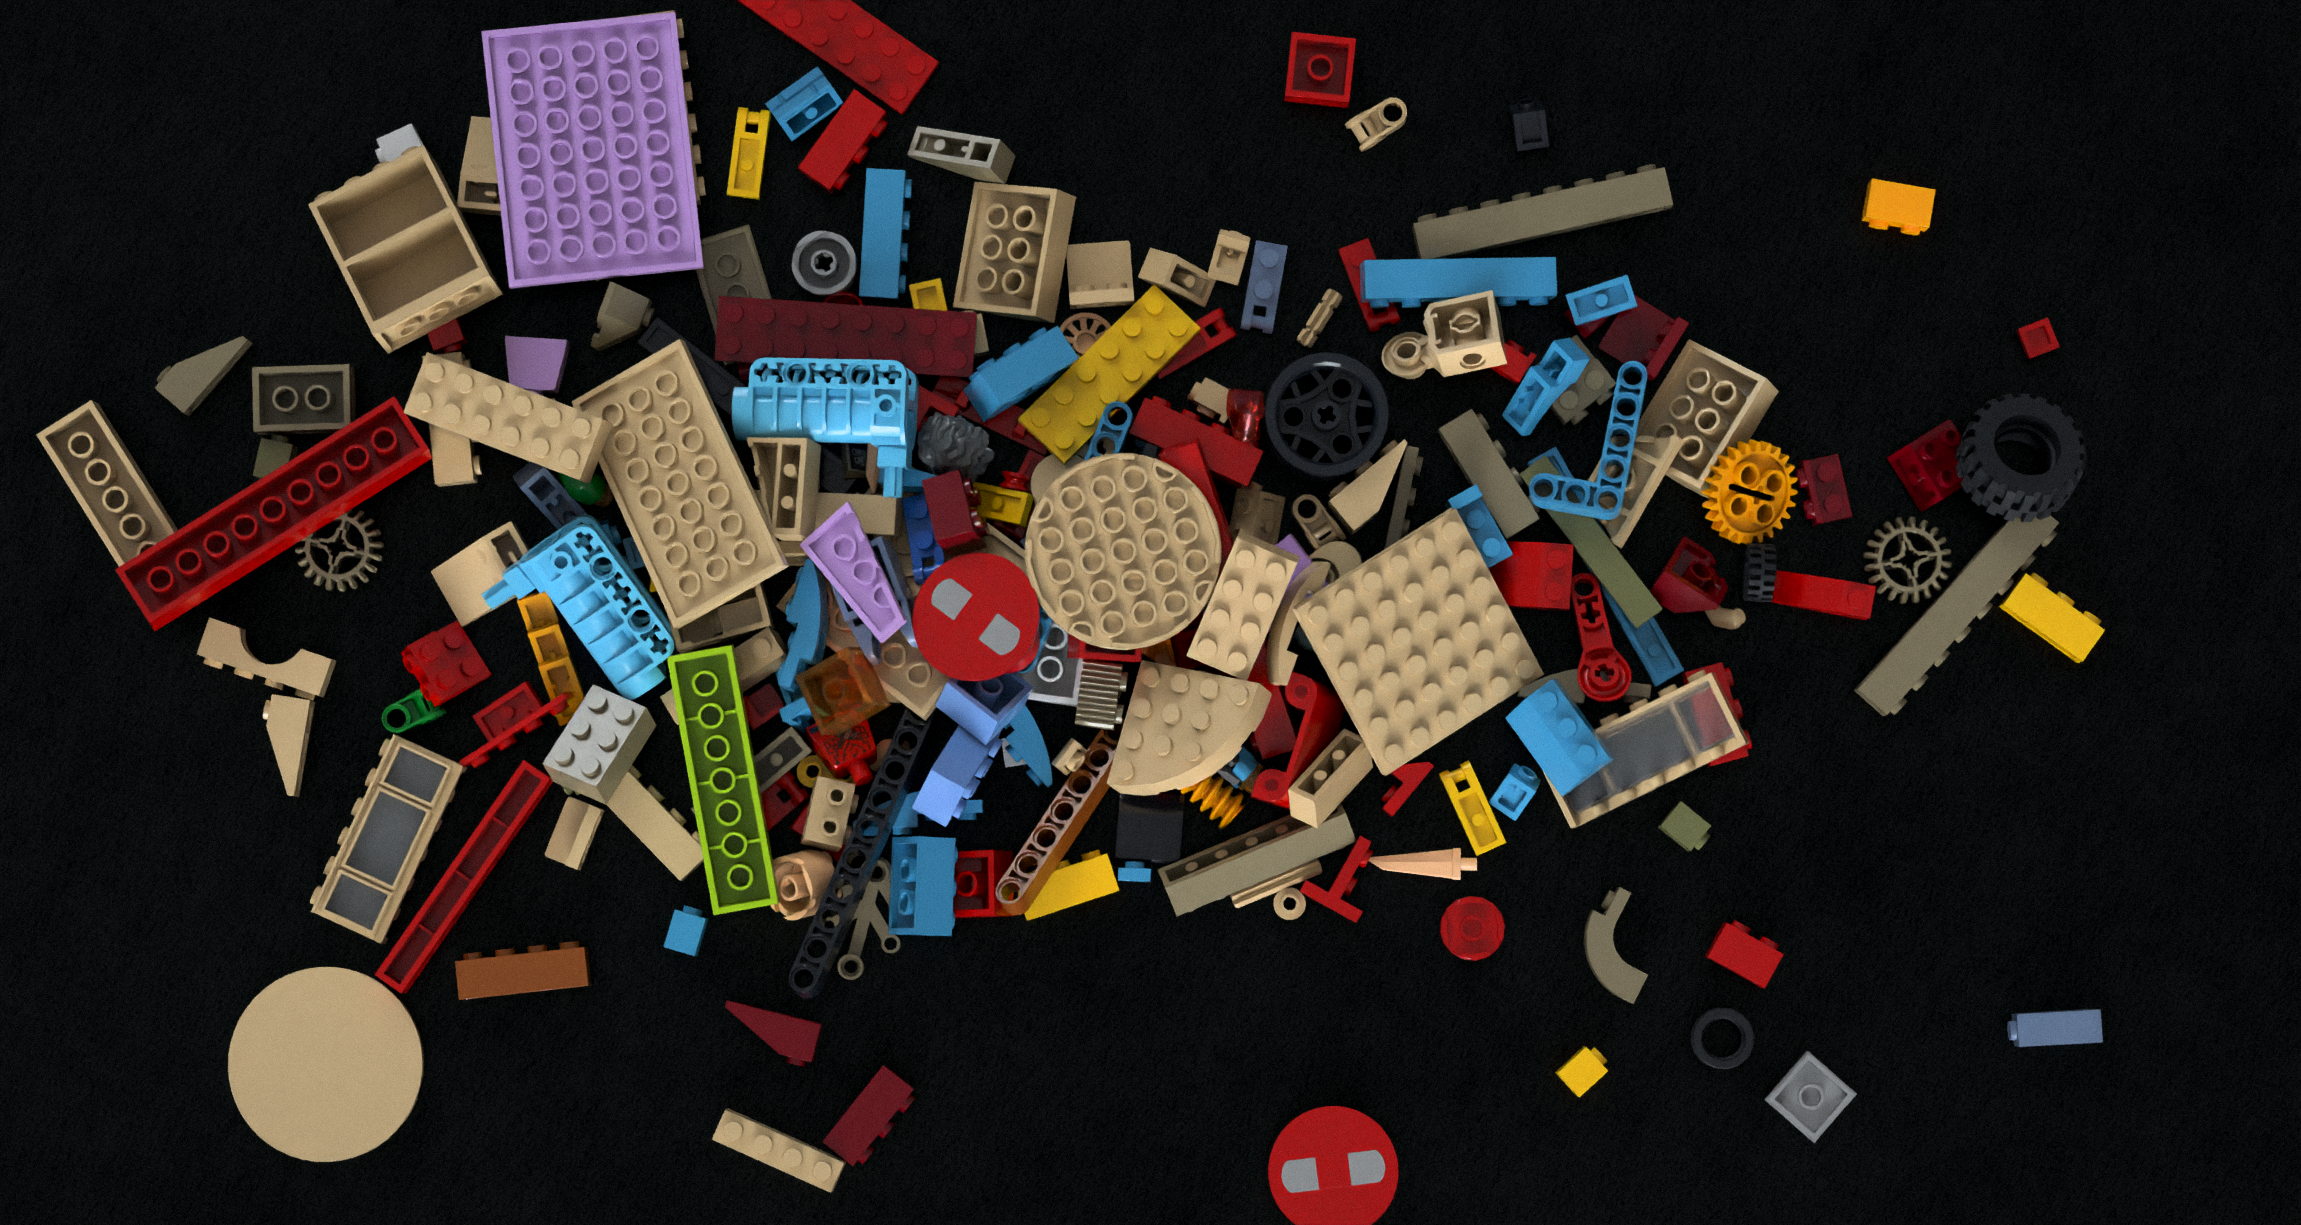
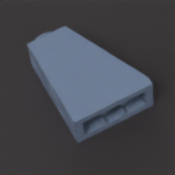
M2100 1009L2012 1014V1021L2007 1023L2009 1040H2014V1046L2016 1047L2103 1042Z

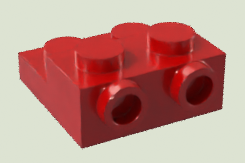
M458 620L437 632L433 631L413 642L401 653L405 668L411 674L414 673L420 683L422 695L426 700L431 701L435 708L484 681L491 675Z

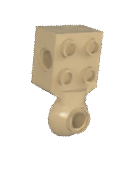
M1493 290L1430 303L1424 313L1425 319L1423 321L1427 335L1417 332H1404L1396 335L1386 343L1381 357L1384 367L1389 372L1406 379L1418 378L1426 369L1435 368L1443 377L1507 364L1501 317Z

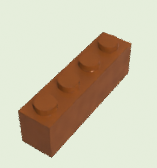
M579 941L559 943L560 950L547 951V945L527 947L528 953L515 954L514 948L495 950L496 957L483 958L482 952L463 954V960L455 961L459 1000L591 986L588 947H579Z

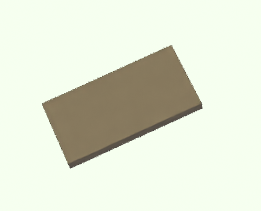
M749 224L700 239L704 269L695 270L715 335L717 331L719 296L772 299ZM724 361V364H725L726 367H727V366H730V365H733V364H736V363H739V362H726V361Z

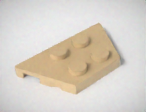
M1670 435V438H1654L1653 436H1639L1636 438L1622 510L1612 520L1598 519L1605 526L1613 544L1621 549L1684 443V440L1680 437ZM1614 436L1611 440L1617 447H1623L1629 443V439L1626 436ZM1600 461L1588 481H1597ZM1611 465L1605 469L1606 475L1611 478H1618L1623 474L1622 469L1617 465ZM1610 496L1602 497L1598 502L1604 509H1612L1617 504L1616 500Z

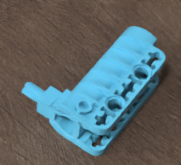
M759 358L750 367L749 387H734L732 425L734 435L738 441H747V437L808 438L814 442L871 443V445L878 449L877 466L884 469L883 497L902 498L904 470H911L912 450L916 440L918 378L914 372L895 360ZM767 364L768 368L764 370L762 377L758 376V370H763L764 365ZM791 371H795L793 376V382L790 380V378H792L790 374ZM806 372L805 378L799 382L802 374ZM822 372H827L825 377L827 379H831L830 383H827V380L823 377ZM813 373H814V374H815V376H814L815 383H810L811 380H812ZM838 373H842V376L847 380V384H842L844 378L838 377ZM854 373H858L856 383L853 380L855 379ZM886 373H890L889 379L886 378ZM870 374L867 382L863 383L864 377ZM877 375H878V377H879V378H878L879 384H878V385H874V384H875V381H876V377H877ZM779 376H781L783 379L782 383H778L780 380ZM890 380H895V384H891Z
M580 515L545 538L524 554L520 560L503 570L502 577L504 579L481 594L486 604L493 610L513 595L521 599L535 588L540 594L545 591L623 698L633 700L666 678V665L663 661L674 650V638L669 619L593 516ZM582 532L584 535L579 536L577 533ZM589 533L592 535V537L590 538V540H589V538L586 536V535L589 534ZM586 545H591L592 548L588 550ZM606 557L611 562L607 565H602L596 559ZM617 572L620 573V577L615 576ZM618 582L621 587L616 588L614 585ZM628 586L630 590L627 592L624 587ZM625 597H629L628 602L624 600ZM637 610H645L649 614L644 617H639L636 614H634V612ZM657 624L660 629L654 630L653 627ZM654 634H656L658 639L654 640L652 638Z

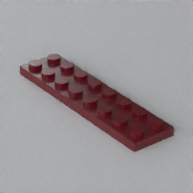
M719 296L715 361L753 363L757 359L764 357L895 360L915 374L969 378L974 373L977 313Z

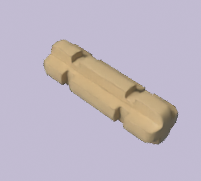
M1328 289L1322 297L1323 302L1317 305L1308 319L1306 329H1302L1298 335L1297 341L1304 347L1311 348L1318 338L1316 335L1322 332L1331 318L1333 308H1337L1341 302L1342 296L1335 290Z

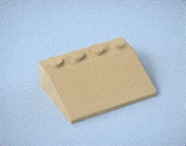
M974 182L953 308L974 310L975 312L1022 320L1054 323L1076 197L1058 189Z
M1689 339L1639 420L1636 438L1639 436L1670 438V435H1676L1683 439L1684 443L1665 475L1709 499V496L1702 494V491L1710 488V484L1704 480L1705 477H1713L1714 475L1710 465L1717 467L1720 465L1717 457L1719 454L1728 457V446L1737 449L1738 441L1748 443L1779 391L1767 378Z

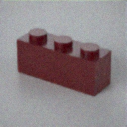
M884 1064L822 1142L852 1166L857 1161L864 1164L875 1150L870 1146L878 1135L884 1139L895 1125L891 1118L898 1110L904 1113L915 1100V1097L911 1095L915 1088Z

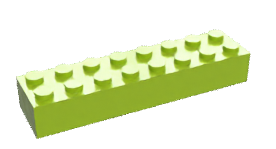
M734 644L670 655L667 657L713 915L778 904L780 902Z

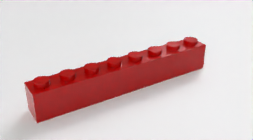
M522 761L375 973V976L400 993L408 992L553 783L549 775L529 761Z

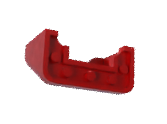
M1295 672L1291 673L1284 691L1287 701L1295 707L1294 711L1304 713V717L1287 771L1283 772L1276 769L1263 771L1256 779L1250 796L1252 799L1290 810L1288 789L1337 737L1346 709L1336 689Z

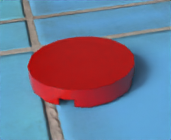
M1468 896L1457 899L1447 907L1441 918L1440 934L1443 943L1452 954L1461 959L1476 961L1486 958L1498 949L1504 938L1505 924L1501 912L1493 903L1483 897Z

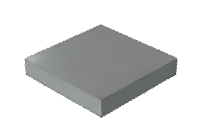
M1806 1051L1764 1100L1815 1143L1857 1093L1809 1051Z

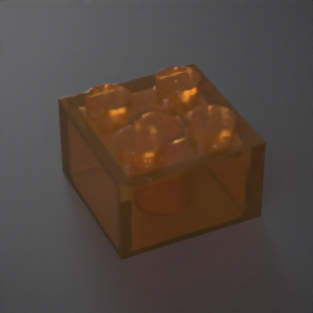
M846 647L795 677L821 735H840L891 706L873 665L868 661L860 647Z

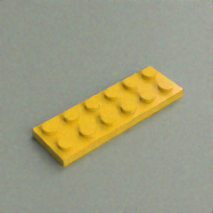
M1154 284L1018 418V422L1065 466L1093 438L1106 406L1116 401L1127 404L1200 332V327ZM1116 409L1112 411L1109 420H1111L1121 409Z

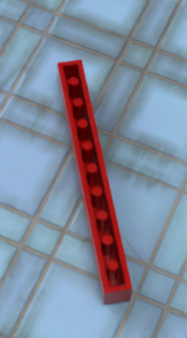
M1196 438L1162 449L1159 454L1161 459L1158 460L1168 463L1189 478L1200 489L1213 510L1221 538V563L1216 581L1217 585L1234 545V540L1200 439ZM1266 637L1247 681L1260 683L1272 693L1262 721L1256 731L1249 735L1254 752L1260 751L1262 759L1292 751L1298 736V730L1286 699L1283 685L1269 683L1267 673L1268 641ZM1229 674V677L1239 679Z

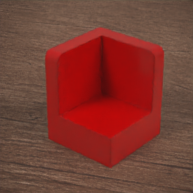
M771 684L765 685L749 697H744L747 720L755 731L781 715L779 709L785 707V704Z

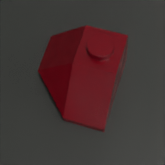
M1684 536L1654 582L1650 593L1661 606L1673 613L1716 610L1729 587L1724 578L1718 577L1714 569L1716 561L1712 553Z

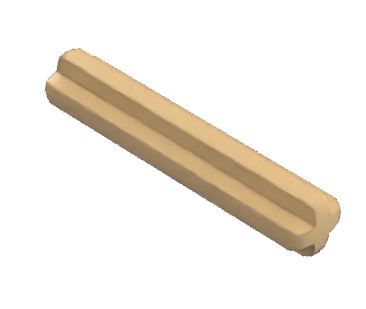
M1316 858L1311 862H1306L1287 870L1283 874L1275 875L1256 883L1254 886L1232 893L1230 897L1234 906L1240 908L1319 875L1323 870L1319 860Z

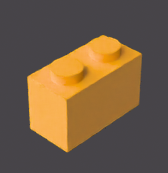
M1871 179L1867 185L1861 221L1869 222V227L1887 230L1888 226H1895L1901 228V233L1920 235V231L1925 232L1930 227L1936 190Z

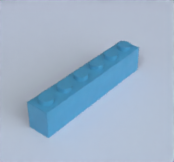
M1556 257L1364 260L1360 264L1361 303H1370V308H1387L1391 302H1402V307L1415 308L1421 307V302L1434 303L1493 290L1498 306L1517 305L1516 300H1529V305L1532 306L1547 305L1548 300H1552L1557 296Z

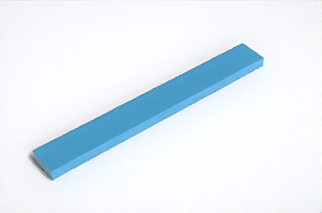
M1556 447L1527 463L1530 467L1546 455L1561 476L1573 478ZM1573 490L1575 495L1582 502L1585 498L1582 492L1578 490ZM1594 518L1595 521L1598 523V525H1599V526L1601 527V529L1603 530V528H1602L1601 524L1599 523L1598 519ZM1585 563V565H1586L1587 569L1589 570L1590 574L1593 575V576L1597 579V577L1594 575V573L1591 571V569H1590V568L1587 566V564ZM1597 579L1602 595L1655 687L1684 671L1655 618L1652 617L1636 629Z

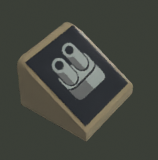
M843 443L841 456L844 479L867 478L865 474L868 444Z

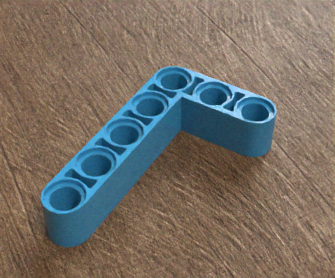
M1628 361L1619 369L1597 481L1591 482L1549 473L1535 475L1529 484V497L1535 506L1601 520H1612L1620 514L1647 385V371L1640 362ZM1634 372L1641 377V381L1636 385H1630L1624 381V376ZM1629 403L1635 408V412L1632 415L1624 416L1618 412L1617 408L1621 404ZM1617 434H1623L1629 439V443L1626 446L1617 447L1612 443L1611 439ZM1617 465L1622 469L1623 474L1618 478H1611L1606 475L1605 469L1608 466ZM1547 484L1552 488L1553 492L1547 497H1540L1535 493V488L1538 485ZM1578 490L1584 494L1585 498L1580 503H1572L1567 499V494L1570 491ZM1610 496L1616 500L1617 504L1612 509H1604L1598 502L1602 497Z

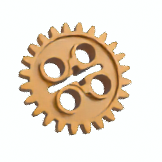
M1749 439L1748 443L1738 441L1737 449L1730 446L1727 447L1728 457L1720 454L1717 456L1720 462L1718 467L1710 465L1714 475L1704 479L1710 484V488L1702 491V494L1709 496V500L1705 501L1702 507L1711 510L1705 518L1714 521L1711 528L1719 531V536L1738 544L1741 542L1744 544L1752 543V541L1762 543L1763 535L1770 538L1773 537V527L1780 530L1783 528L1780 522L1782 517L1790 519L1786 509L1796 505L1790 501V496L1798 494L1797 490L1791 488V484L1795 483L1798 478L1789 475L1795 467L1786 463L1789 456L1780 453L1781 448L1753 439ZM1735 484L1771 495V500L1768 501L1731 490L1729 485Z

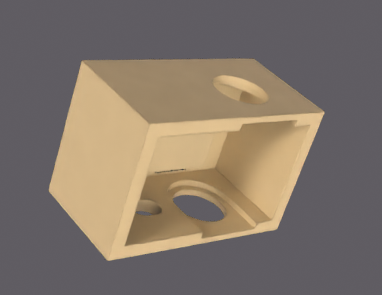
M763 582L680 629L673 627L668 616L676 650L680 653L759 633L767 627L775 628Z

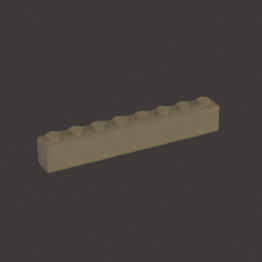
M1650 164L1637 168L1636 174L1625 176L1624 171H1619L1606 175V180L1594 183L1593 178L1574 182L1575 187L1562 190V186L1557 185L1543 189V194L1531 197L1530 192L1512 196V201L1500 204L1499 199L1480 203V209L1468 211V207L1464 206L1449 210V216L1437 218L1436 213L1420 216L1417 218L1418 223H1413L1412 226L1419 259H1450L1671 209L1673 201L1665 167L1656 169L1655 164Z
M2051 515L2041 520L2035 516L2032 522H2021L2020 518H2015L2014 521L2006 520L1854 691L1882 716L1888 715L1889 712L1895 715L1907 702L1904 698L1906 693L1911 688L1917 691L1928 679L1925 672L1932 664L1938 667L1948 657L1950 652L1946 649L1954 640L1960 643L1971 631L1968 624L1976 616L1981 619L1991 609L1993 604L1989 601L1997 592L2003 595L2014 583L2011 576L2018 569L2024 571L2034 561L2036 557L2032 553L2040 544L2045 548L2057 535V532L2053 529L2059 522Z

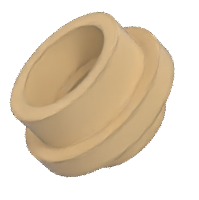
M1285 888L1276 894L1273 906L1279 917L1286 920H1294L1303 914L1306 901L1299 890ZM1288 897L1296 901V906L1293 910L1284 908L1283 902Z

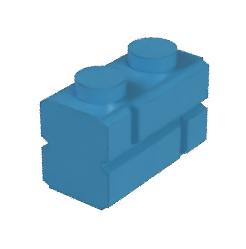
M817 66L765 104L791 141H793L844 103Z

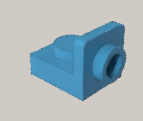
M1514 763L1503 782L1491 797L1489 804L1516 821L1535 794L1541 780L1537 778L1535 772L1530 768Z

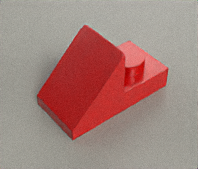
M1430 762L1404 764L1390 774L1402 784L1399 788L1394 784L1382 797L1386 804L1381 809L1392 817L1434 766Z

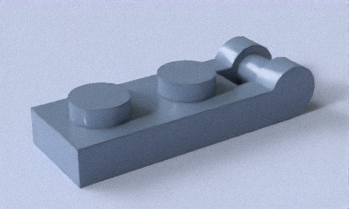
M1256 240L1240 329L1250 330L1251 327L1263 329L1262 333L1272 334L1288 246ZM1254 306L1266 308L1265 317L1253 315Z

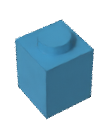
M684 905L683 911L675 909L664 947L692 956H698L708 918L701 917L703 910Z

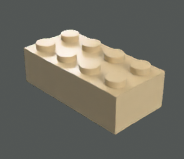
M1239 531L1186 656L1247 681L1300 556Z

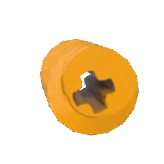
M1211 775L1190 787L1181 789L1180 792L1182 794L1193 791L1190 799L1192 803L1200 799L1203 800L1200 806L1202 812L1212 808L1209 817L1211 820L1221 816L1222 819L1219 824L1221 829L1225 828L1246 805H1241L1244 796L1242 793L1231 796L1234 788L1232 784L1224 788L1221 787L1224 778L1221 776L1212 779Z

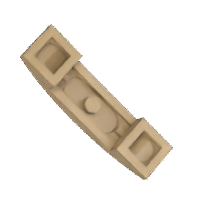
M1326 561L1312 562L1295 578L1285 592L1274 616L1267 645V673L1269 683L1273 685L1287 686L1298 657L1297 654L1287 651L1298 621L1292 608L1304 601L1307 594H1315L1323 588L1331 565Z

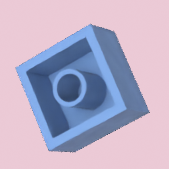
M1016 673L1003 674L986 681H964L951 678L946 683L935 706L983 744L987 745L1023 709L1034 687Z

